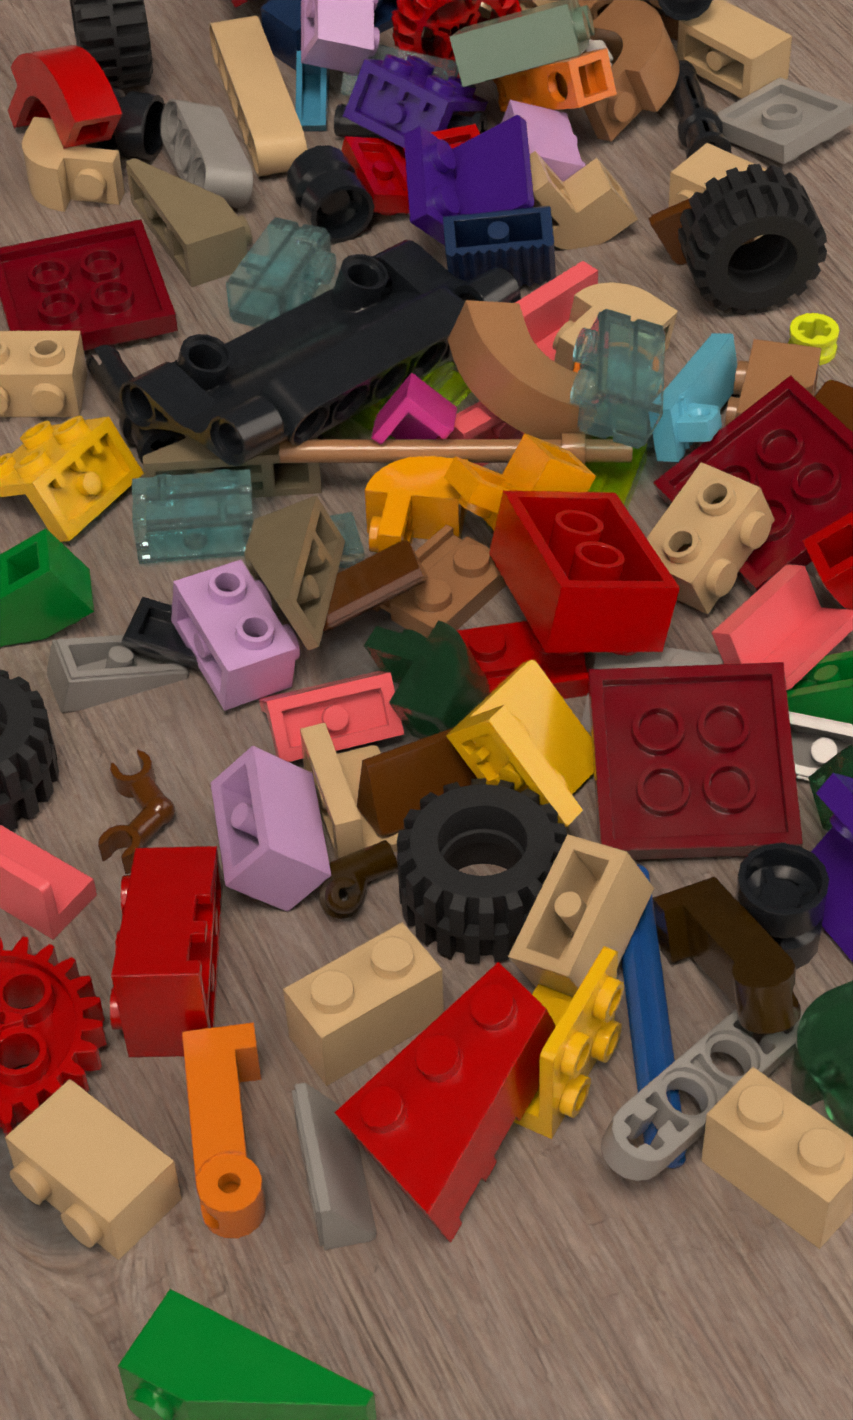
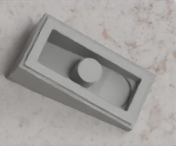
M124 635L52 640L47 677L60 712L63 713L83 710L185 680L188 676L187 669L183 665L165 661L166 664H164L160 659L131 651L121 644Z

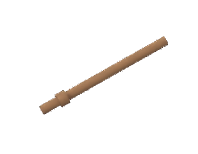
M561 433V439H541L572 452L584 465L585 463H632V439H585V433ZM373 439L307 440L299 446H293L288 440L279 443L280 463H392L408 457L436 456L454 458L456 456L461 459H467L472 463H509L521 439H386L381 445Z

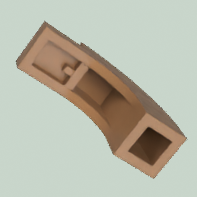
M614 0L593 21L595 35H592L593 40H603L613 57L611 69L617 92L614 96L583 106L598 139L612 141L642 110L657 112L671 95L679 77V59L658 11L650 4L641 0Z
M466 300L448 338L456 367L464 382L479 401L504 422L538 439H561V433H585V439H592L595 432L631 434L653 397L647 378L586 375L571 371L551 360L532 340L519 303Z

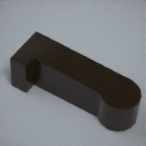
M715 876L652 898L661 952L671 963L691 956L736 1005L737 1018L742 1027L759 1034H773L785 1031L798 1022L801 1015V1007L793 992L796 966L792 958Z

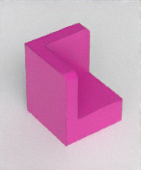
M411 373L376 415L371 438L379 445L389 435L395 439H436L438 436L447 439L454 430L457 407Z

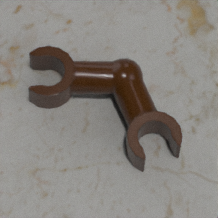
M137 750L141 767L140 772L134 775L122 774L114 763H111L110 770L117 792L122 796L135 798L143 810L128 825H116L104 831L98 842L102 861L110 858L116 850L127 848L121 855L125 874L131 873L135 848H143L149 839L163 825L168 824L175 815L173 802L163 794L155 783L156 777L150 756L140 750Z

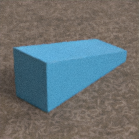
M297 51L295 111L303 131H327L329 69L301 63V51Z

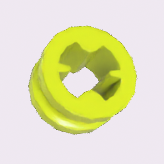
M806 313L797 316L792 320L789 327L790 338L788 344L821 348L819 366L829 363L835 358L837 352L836 342L839 337V326L834 319L824 314Z

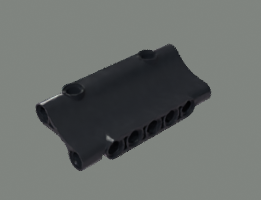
M412 240L401 241L372 257L365 254L350 255L342 261L334 288L227 343L207 334L189 336L182 343L178 360L164 362L122 384L119 395L121 406L129 420L138 428L144 430L165 429L184 434L208 448L228 465L236 467L285 440H288L293 446H299L303 442L319 436L395 393L411 373L418 378H422L454 360L448 338L465 301L515 303L521 299L520 288L509 272L497 267L484 272L468 282L456 278L419 244Z

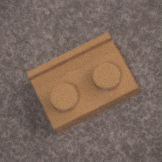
M446 524L415 551L428 576L425 578L426 582L373 608V610L378 612L381 608L391 613L392 621L439 647L452 635V631L458 630L507 584L489 554L490 548L468 536L462 540L455 536L453 528Z

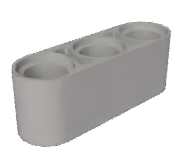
M170 99L163 109L160 130L162 141L179 177L223 197L230 207H245L252 192L253 172L223 110L218 106Z

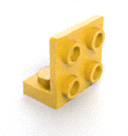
M76 416L62 424L51 425L49 421H43L22 434L20 440L23 444L12 454L6 453L0 456V497L26 494L48 530L60 542L70 541L137 481L144 472L109 416L84 420L82 416Z
M535 660L526 661L512 672L446 736L478 779L486 778L487 785H498L500 780L513 782L514 790L520 793L527 788L539 794V805L550 803L558 812V823H563L567 827L583 811L572 794L594 773L592 738Z
M606 946L601 949L574 997L538 983L532 995L547 1008L556 1027L540 1054L539 1089L520 1121L515 1119L514 1123L552 1139L565 1115L575 1118L580 1112L590 1089L591 1078L588 1077L597 1060L606 1063L610 1059L622 1030V1024L615 1021V1012L624 991V982L617 979L618 951Z

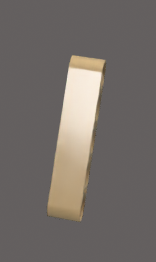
M258 16L209 23V35L214 60L257 176L287 172L295 158L307 150V145L301 123Z

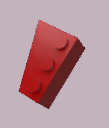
M217 846L135 848L131 874L122 876L121 909L123 916L120 930L116 934L115 958L111 974L113 988L110 995V1021L112 1030H123L129 1058L184 1056L182 1032L215 1027L223 895Z
M499 962L334 1112L363 1149L450 1243L462 1224L459 1217L480 1180L486 1182L497 1163L494 1155L515 1119L518 1121L522 1119L539 1089L540 1054L556 1027L547 1008Z

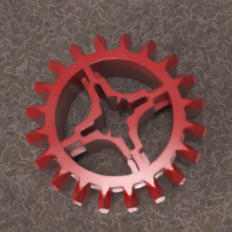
M397 0L398 9L392 11L391 21L394 27L392 37L395 46L399 48L398 51L402 59L406 60L408 55H412L435 66L433 74L441 78H449V76L460 78L450 36L463 27L522 11L519 0ZM482 2L492 7L489 19L481 16L479 7ZM424 27L432 29L433 34L436 36L433 43L422 37Z

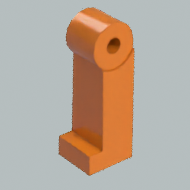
M607 48L593 50L579 56L493 79L499 94L498 103L501 112H506L510 100L551 110L580 108L617 94Z
M254 1022L182 1032L196 1188L205 1225L212 1233L223 1238L237 1239L249 1235L260 1226L266 1212L262 1177L259 1168L248 1158L240 1086L242 1082L261 1080Z

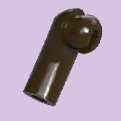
M383 840L330 862L331 876L321 884L319 890L320 905L325 913L333 918L345 919L354 915L361 906L367 883L398 870L397 860L390 844Z

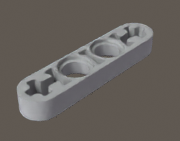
M735 1009L619 1108L606 1129L601 1142L604 1160L610 1168L622 1177L635 1181L649 1180L658 1175L704 1134L706 1114L752 1067L768 1076L789 1057L805 1031V1019L802 1011L800 1019L794 1026L782 1032L766 1034L758 1045L751 1037L754 1032L748 1031L740 1025L737 1018V1010ZM713 1052L730 1054L742 1065L744 1075L730 1076L724 1074L713 1064L710 1054ZM676 1089L686 1091L697 1100L701 1113L698 1115H687L679 1112L668 1101L666 1092ZM652 1121L658 1132L651 1144L645 1143L638 1148L630 1144L627 1138L631 1140L638 1138L647 1130Z

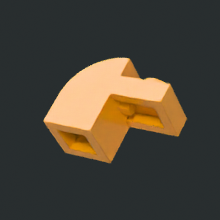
M525 433L502 474L455 456L444 478L460 494L459 504L468 511L482 517L494 530L503 490L588 492L596 475L572 452Z
M436 456L408 457L384 466L372 476L365 488L367 533H369L370 552H380L401 540H408L411 545L413 538L429 540L446 524L453 528L455 536L461 538L467 509L459 504L460 494L444 478L454 458Z

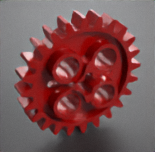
M24 936L16 943L12 951L4 950L0 937V1128H2L5 1137L17 1127V1123L23 1122L69 1079L88 1093L89 1086L85 1071H98L101 1069L102 1063L98 1048L107 1045L103 1025L105 1018L100 997L95 996L90 975L79 976L77 963L73 957L58 963L55 947L51 944L42 948L34 956L29 938ZM30 1064L25 1068L15 1069L20 1065Z

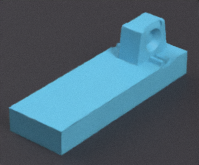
M712 333L649 407L657 461L679 462L685 455L686 449H689L694 442H709L717 431L721 429L720 409L733 394L737 368L733 334Z

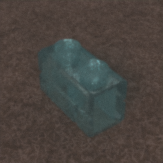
M275 217L226 282L229 316L233 322L256 327L257 324L262 325L313 299L314 293L321 284L328 285L335 273L336 256L334 253H331L330 234H328L327 230L307 224L299 227L295 221Z
M604 309L602 312L599 311L591 329L585 327L581 329L573 350V362L580 363L581 369L574 379L570 394V403L579 406L578 427L580 432L603 439L612 436L613 442L637 449L645 446L663 415L664 326L642 319H637L633 322L629 315Z
M220 469L209 473L184 475L159 474L154 477L132 479V522L139 564L245 556L244 551L255 519L250 469L235 471Z

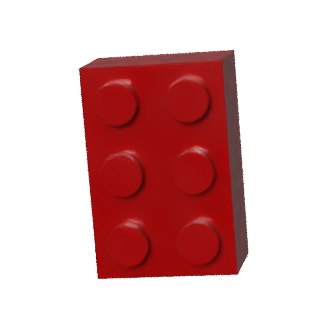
M503 490L489 554L545 653L574 656L580 652H612L617 655L631 656L637 652H663L680 587L618 495L612 492Z

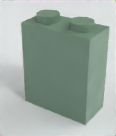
M560 0L463 27L450 36V41L462 86L466 87L579 56L590 45V36L595 35V30L588 5L580 7L579 0Z

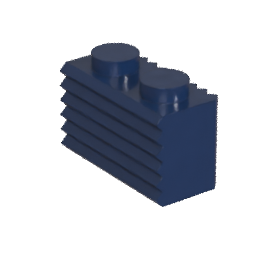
M550 206L443 216L448 272L454 277L468 282L495 267L503 268L514 277L519 288L523 284L531 287L534 283H537L541 286L545 281L549 282L556 277Z

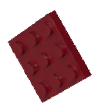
M142 219L0 247V303L8 331H80L84 351L93 350L101 345L149 339L157 335L178 331L176 314Z
M790 375L718 431L711 441L704 442L653 482L659 496L669 506L701 462L761 488L775 520L771 525L766 541L762 546L752 551L737 574L755 593L786 564L806 567L811 563L812 560L803 540L853 511V432Z
M784 662L589 669L587 681L599 844L626 851L633 860L747 856L751 851L766 844L787 843L803 846Z

